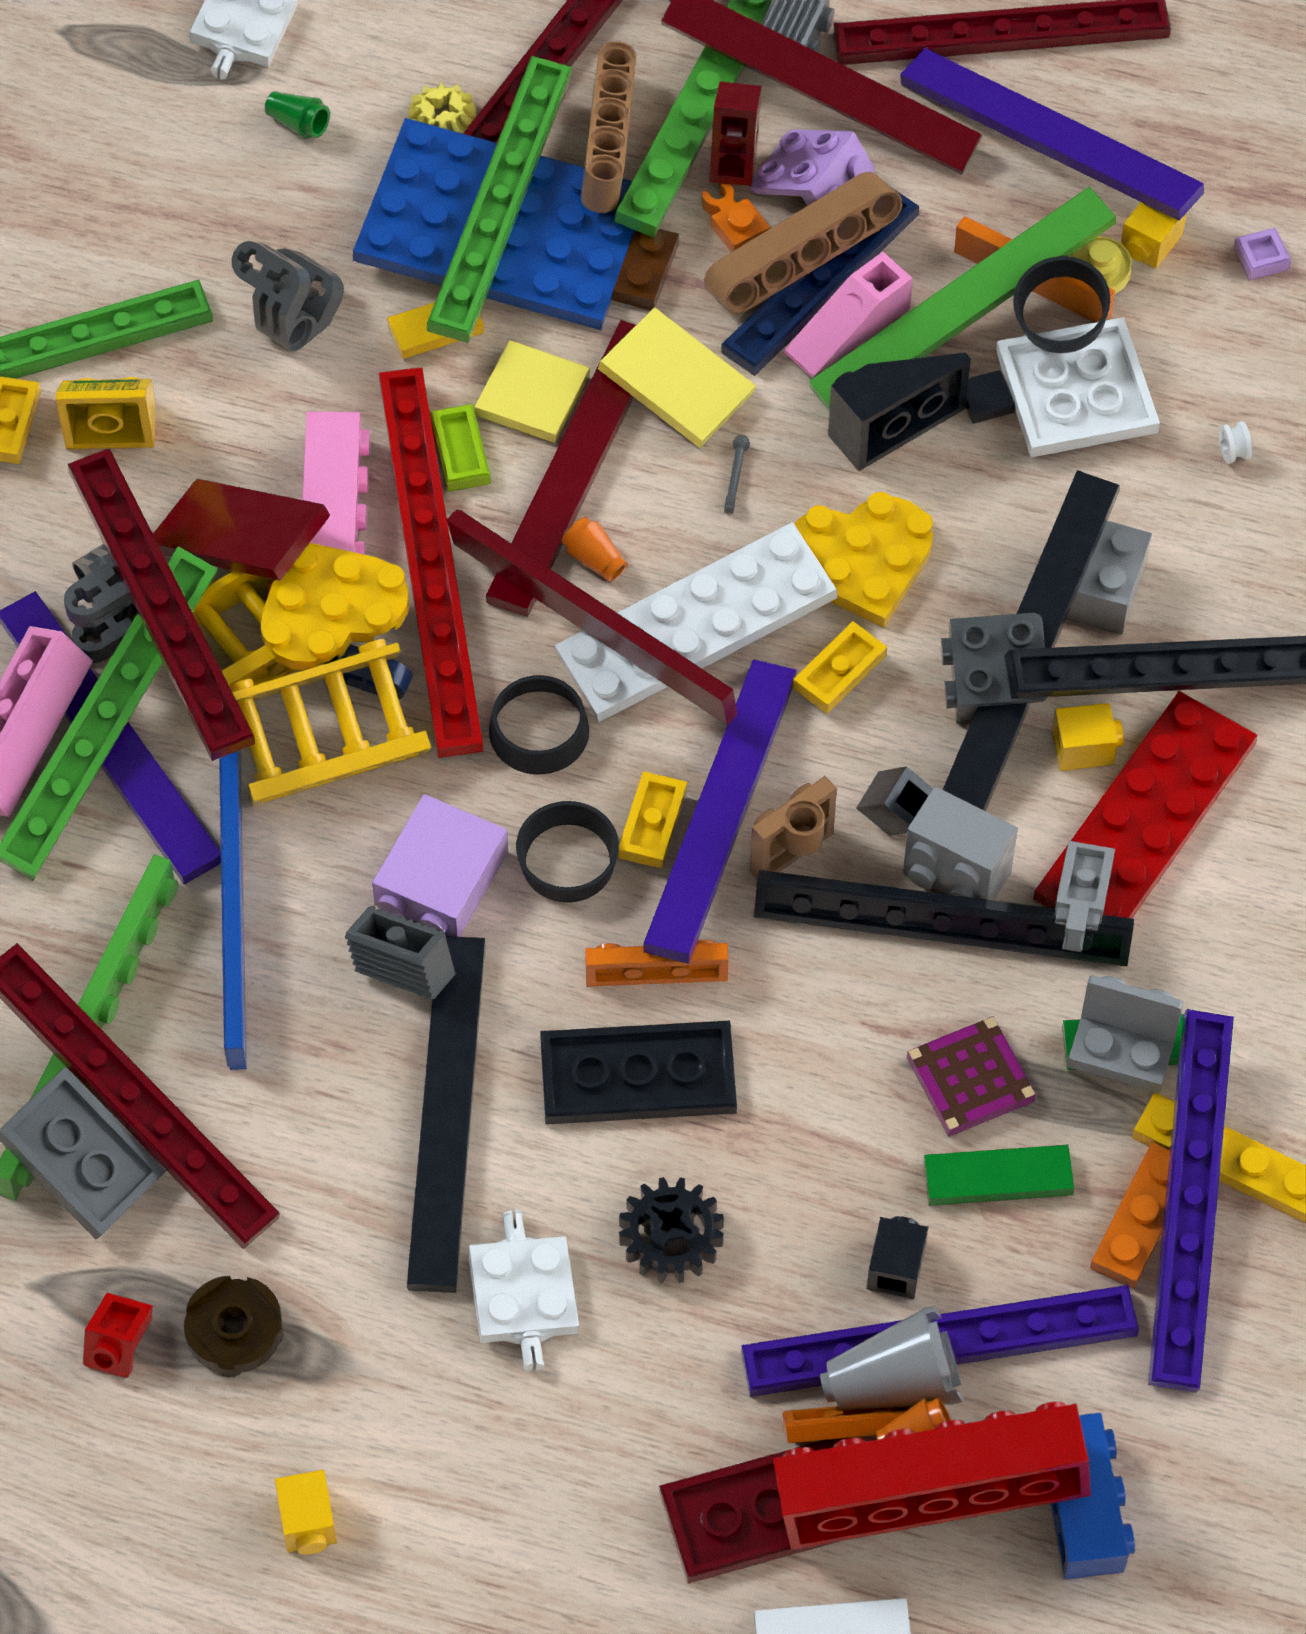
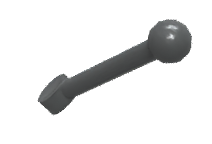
M738 435L733 440V447L736 451L724 513H734L743 456L750 446L749 439L744 435Z

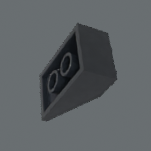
M966 353L872 363L866 364L854 372L849 371L842 374L831 385L828 436L854 467L861 471L965 410L971 358Z

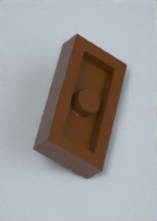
M658 229L653 238L635 230L613 289L612 301L647 310H652L656 307L679 246L678 233Z

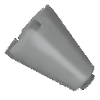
M937 1306L924 1308L827 1361L828 1372L820 1374L827 1402L836 1401L840 1410L913 1407L924 1398L928 1402L940 1398L944 1405H954L963 1402V1395L956 1389L952 1390L954 1387L961 1386V1381L947 1331L940 1333L937 1321H935L942 1319Z

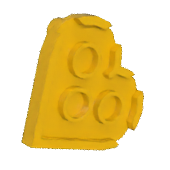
M885 492L871 494L868 500L861 503L851 514L830 510L823 505L813 506L807 511L806 515L801 516L794 523L837 589L838 598L831 602L885 628L928 562L933 548V519L931 515L911 501L890 496Z
M309 543L282 580H274L261 619V635L266 648L274 655L275 661L278 664L292 670L304 671L317 667L318 664L329 662L335 656L341 658L351 642L369 643L374 641V636L385 634L393 627L396 631L406 618L409 607V590L405 581L404 571L398 565L391 564L377 557Z

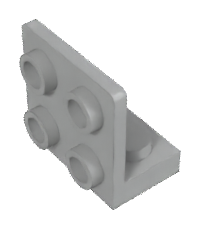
M1091 975L1087 983L1081 1019L1067 1067L1160 1093L1173 1050L1184 1002L1163 990H1144L1127 985L1117 977Z

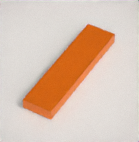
M964 216L956 226L954 253L978 264L1013 239ZM1070 277L1053 278L1041 283L1033 290V292L1093 322H1099L1102 317V305L1097 293L1081 280ZM1109 288L1110 308L1106 320H1109L1112 316L1115 291Z

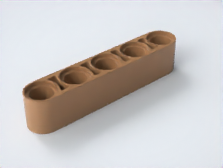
M611 41L600 47L594 81L581 202L587 209L597 213H607L617 208L625 167L637 56L633 47L619 41Z
M872 172L861 173L716 261L705 274V288L730 312L734 314L746 312L890 224L901 211L902 198L899 193Z

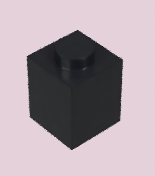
M907 766L878 771L856 809L889 836L905 834L933 788Z
M896 1216L891 1219L880 1217L868 1270V1290L915 1299L927 1242V1226L919 1225L914 1219L903 1216Z

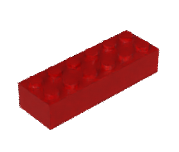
M1058 1401L1048 1402L1038 1406L1035 1411L1015 1414L1012 1411H998L986 1416L985 1420L965 1423L962 1420H948L937 1424L932 1430L916 1433L911 1429H898L887 1433L882 1439L866 1442L860 1438H848L835 1443L833 1448L814 1451L809 1447H799L788 1450L784 1453L783 1457L773 1458L782 1514L791 1550L1091 1496L1089 1459L1077 1403L1065 1405V1403Z

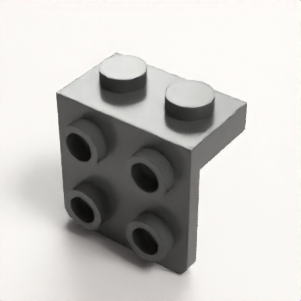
M1022 613L950 619L949 638H941V656L943 666L951 665L952 681L944 682L946 709L955 708L956 723L971 722L976 707L1044 702L1048 698L1011 699L1004 658L1008 650L1045 648L1043 622L1039 614Z

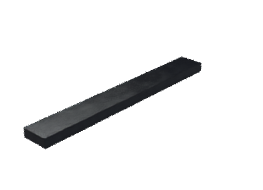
M1079 470L1075 473L1017 611V614L1037 613L1041 616L1045 648H1054L1120 491L1119 484ZM1031 703L977 707L942 790L986 811Z
M1306 636L1008 650L1004 655L1011 699L1306 684Z
M759 870L754 908L755 918L1119 966H1128L1134 928V919L1103 915L1102 922L1098 925L1097 931L1085 930L1082 951L1077 952L1062 949L1066 925L1055 923V908Z
M445 936L455 975L437 997L432 999L407 1290L456 1293L486 944L485 938Z

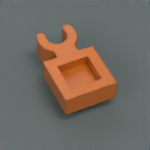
M720 183V194L723 197L721 199L712 198L706 190L702 192L701 204L703 209L712 215L711 227L730 252L770 229L768 223L748 198L736 203L734 200V189L731 184Z

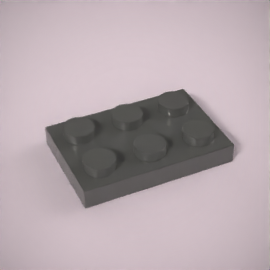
M66 1067L56 1074L0 1128V1142L95 1240L102 1236L166 1172Z

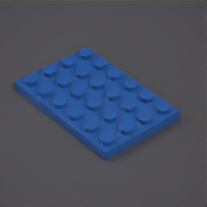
M405 118L353 249V261L442 286L497 143ZM541 156L486 298L602 330L612 302L614 286L635 230L614 222L616 211L632 181L623 178L620 200L616 209L607 213L593 212L587 209L581 202L584 167Z

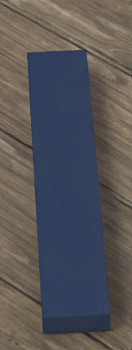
M899 193L902 198V208L895 220L769 297L721 344V353L753 376H756L808 324L851 274L879 255L919 215V205Z

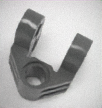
M245 241L239 244L233 252L231 261L234 273L240 279L256 288L252 295L255 327L258 331L294 352L304 347L330 325L344 294L343 282L336 273L301 252L286 248L275 250L268 245L254 241ZM251 255H255L256 261L263 264L261 270L253 269V264L249 262ZM313 281L322 282L321 286L326 289L323 296H319V291L311 286Z
M104 544L72 562L74 572L79 581L72 584L64 595L66 614L75 625L72 630V641L93 661L92 663L104 661L114 654L133 622L130 618L124 619L123 614L130 612L133 616L138 614ZM84 599L87 603H91L93 607L87 609L84 605L78 606V601ZM92 635L95 639L101 638V642L95 645L92 641L86 642L85 638Z

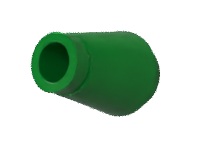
M273 91L265 103V113L273 117L305 139L320 137L328 127L330 110L328 106L323 104L320 98Z

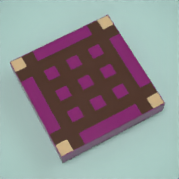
M994 1016L907 1051V1060L948 1137L1035 1102L1036 1094Z

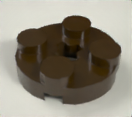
M231 1276L214 1278L195 1291L186 1307L187 1314L184 1319V1334L189 1350L202 1365L216 1370L219 1374L228 1378L236 1377L242 1372H248L265 1363L274 1354L284 1336L279 1302L274 1293L257 1279L247 1277V1280L231 1279ZM230 1315L235 1320L241 1316L246 1320L242 1324L243 1330L234 1334L233 1332H223L225 1328L223 1319Z

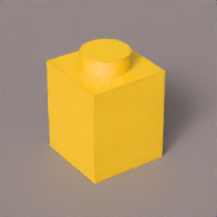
M1140 202L1123 224L1121 243L1129 251L1132 259L1144 262L1157 269L1182 237L1187 213L1178 221Z
M1110 703L1055 709L1052 735L1060 771L1114 765L1117 747H1123L1124 734L1121 720L1113 719Z
M325 1470L275 1478L287 1553L297 1551L303 1555L316 1554L324 1551L327 1545L336 1544L337 1538Z

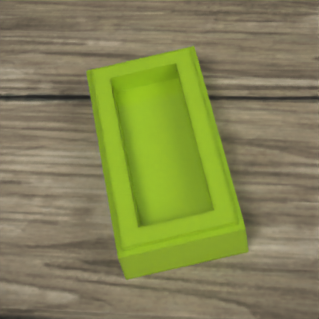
M473 404L430 411L432 430L447 492L491 484L490 472Z

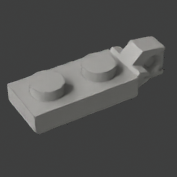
M1068 841L1054 916H1056L1055 923L1066 925L1062 949L1081 952L1085 930H1098V925L1102 922L1115 849Z

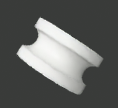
M1239 421L1233 428H1230L1228 424H1223L1219 427V443L1225 462L1232 464L1237 457H1241L1243 461L1250 460L1252 457V443L1246 423Z

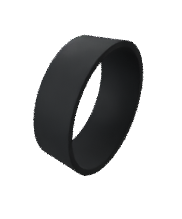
M1069 256L1051 257L1036 263L1022 275L1014 291V312L1024 334L1034 345L1052 353H1071L1085 348L1101 333L1110 308V291L1103 275L1090 263ZM1058 277H1070L1085 282L1097 293L1102 305V317L1097 325L1085 335L1067 341L1049 340L1035 334L1026 326L1023 317L1024 305L1030 293L1041 283Z
M533 675L512 682L499 694L492 711L489 738L494 752L511 768L528 774H549L568 767L583 753L589 739V722L581 698L570 685L551 676ZM530 692H550L569 700L580 712V719L575 732L566 742L552 749L536 751L521 748L509 741L499 727L497 715L509 701L517 696Z
M560 801L539 808L524 821L516 840L518 861L528 884L543 897L557 902L582 901L602 890L611 878L619 850L617 832L607 816L588 804L576 801ZM560 825L581 826L594 832L601 838L608 849L610 864L600 876L586 884L574 887L554 886L540 880L527 868L526 857L530 845L541 833L550 828Z

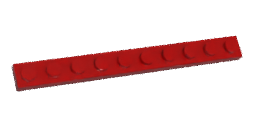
M423 368L379 372L438 758L484 752Z

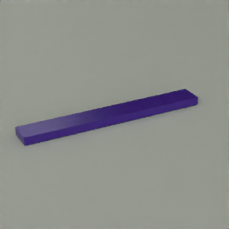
M926 48L900 74L901 85L1178 221L1204 194L1203 182Z
M36 591L0 610V624L17 648L29 626L62 631L67 636ZM91 668L88 669L82 684L64 714L71 724L98 680ZM128 722L101 768L164 858L171 860L172 869L183 885L220 865L221 852Z
M755 659L752 660L736 702L738 715L728 724L645 937L643 943L644 953L687 964L690 963L792 693L793 679L797 676V669Z
M1186 1009L1183 1014L1148 1385L1193 1393H1197L1200 1390L1234 1022L1233 1016Z
M1129 1285L941 1314L942 1319L935 1320L937 1321L939 1332L947 1331L957 1365L1137 1337L1139 1333ZM902 1320L741 1345L749 1396L755 1397L822 1386L820 1374L828 1372L827 1361Z

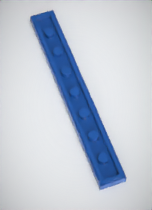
M241 750L219 758L224 1051L227 1067H230V1070L247 1069Z

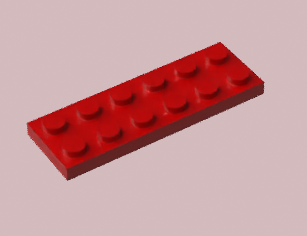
M1177 692L1071 839L1073 842L1115 849L1103 915L1133 918L1255 746L1258 737L1256 733L1183 692ZM1067 846L1034 891L1033 900L1045 907L1055 908Z

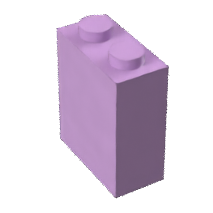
M423 794L372 882L374 904L379 909L382 908L383 912L390 911L391 915L398 914L399 918L405 916L406 919H413V922H421V926L428 924L429 929L436 927L437 931L444 930L446 936L460 937L509 852L507 829Z

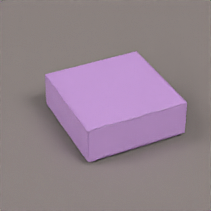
M1276 228L1235 238L1234 249L1249 280L1290 269L1291 259Z

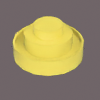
M1098 236L1070 255V257L1079 258L1093 265L1103 275L1108 287L1113 289L1115 294L1124 289L1130 280L1132 268L1131 255L1122 243L1112 238Z

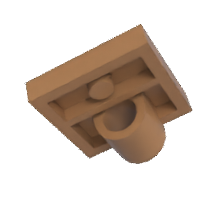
M826 776L812 785L806 783L800 786L787 803L777 810L769 809L763 812L755 820L752 826L750 872L756 879L758 878L759 870L780 872L800 857L815 853L821 847L822 842L834 834L837 788Z

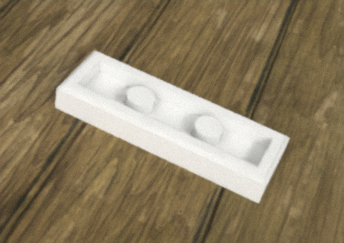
M907 1598L754 1610L756 1634H911Z

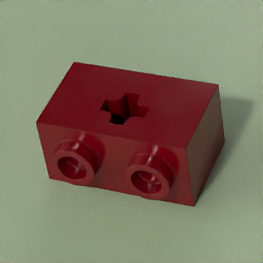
M719 81L713 112L709 182L752 186L757 161L761 85Z

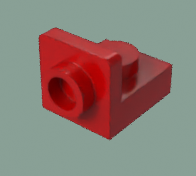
M107 1292L85 1328L84 1366L128 1378L133 1370L134 1350L152 1321L153 1305Z

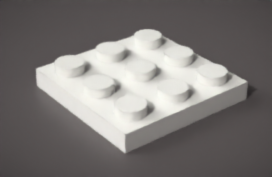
M1124 317L1106 320L1101 333L1091 344L1071 353L1048 352L1034 345L1026 336L997 341V356L1015 403V411L1030 458L1159 432L1160 422ZM1098 322L1037 333V335L1054 341L1072 340L1091 331Z

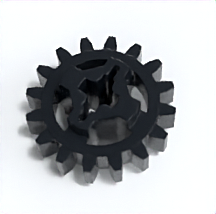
M662 1177L659 1178L657 1190L653 1191L645 1183L641 1185V1200L632 1196L626 1199V1208L629 1212L620 1213L619 1227L624 1229L619 1232L620 1246H629L626 1249V1260L628 1263L641 1260L639 1274L644 1276L651 1269L657 1270L658 1282L663 1283L667 1273H674L677 1281L682 1283L684 1282L686 1270L690 1269L698 1277L702 1275V1260L712 1264L716 1262L717 1251L714 1247H723L724 1233L719 1231L724 1228L723 1214L715 1213L717 1210V1200L715 1197L702 1200V1185L698 1184L691 1191L686 1190L685 1178L680 1177L675 1187H668L666 1179ZM696 1215L703 1224V1235L699 1233V1227L694 1225V1217ZM640 1225L644 1227V1232L649 1235L647 1245L640 1237Z

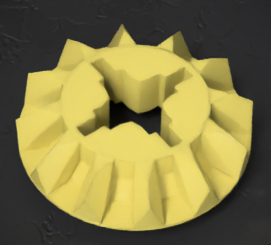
M441 81L435 88H429L424 85L421 94L412 95L408 114L411 120L463 134L476 117V106L473 103L471 93L462 92L458 84L452 88L446 87ZM444 104H449L450 112L443 111L435 118V108H442Z

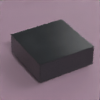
M1001 370L969 378L966 409L972 424L1014 413L1015 403Z

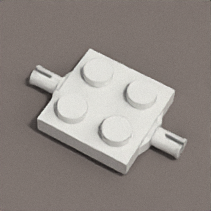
M205 0L190 30V42L209 48L218 55L210 69L211 74L216 78L220 73V79H226L233 61H249L269 68L298 6V0Z
M515 1210L514 1217L512 1218V1211H507L502 1215L506 1239L498 1243L469 1245L468 1249L480 1343L507 1341L521 1344L524 1370L532 1372L534 1360L535 1371H539L545 1367L540 1342L553 1336L578 1334L579 1330L566 1236L541 1239L525 1237L523 1213Z

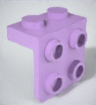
M795 129L789 131L781 138L779 145L768 160L759 168L750 188L754 194L802 196L808 206L857 175L864 172L873 173L875 167L854 131Z

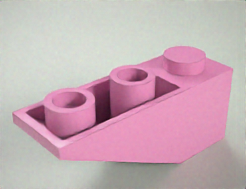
M881 252L849 276L785 348L784 353L813 379L910 309L913 278L889 256Z

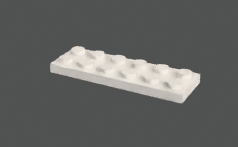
M791 522L621 610L618 614L703 669L838 597L834 584L794 523ZM581 631L555 645L559 659L599 723L668 687L585 631Z

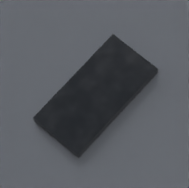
M730 1020L540 1031L545 1125L737 1114Z

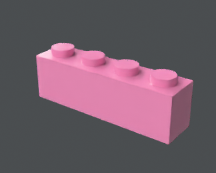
M307 412L302 500L324 504L331 515L310 543L366 555L365 542H358L359 531H367V504H360V493H368L369 489L368 466H361L362 456H370V430L362 429L360 412Z
M29 626L0 680V815L10 817L93 662L62 631Z

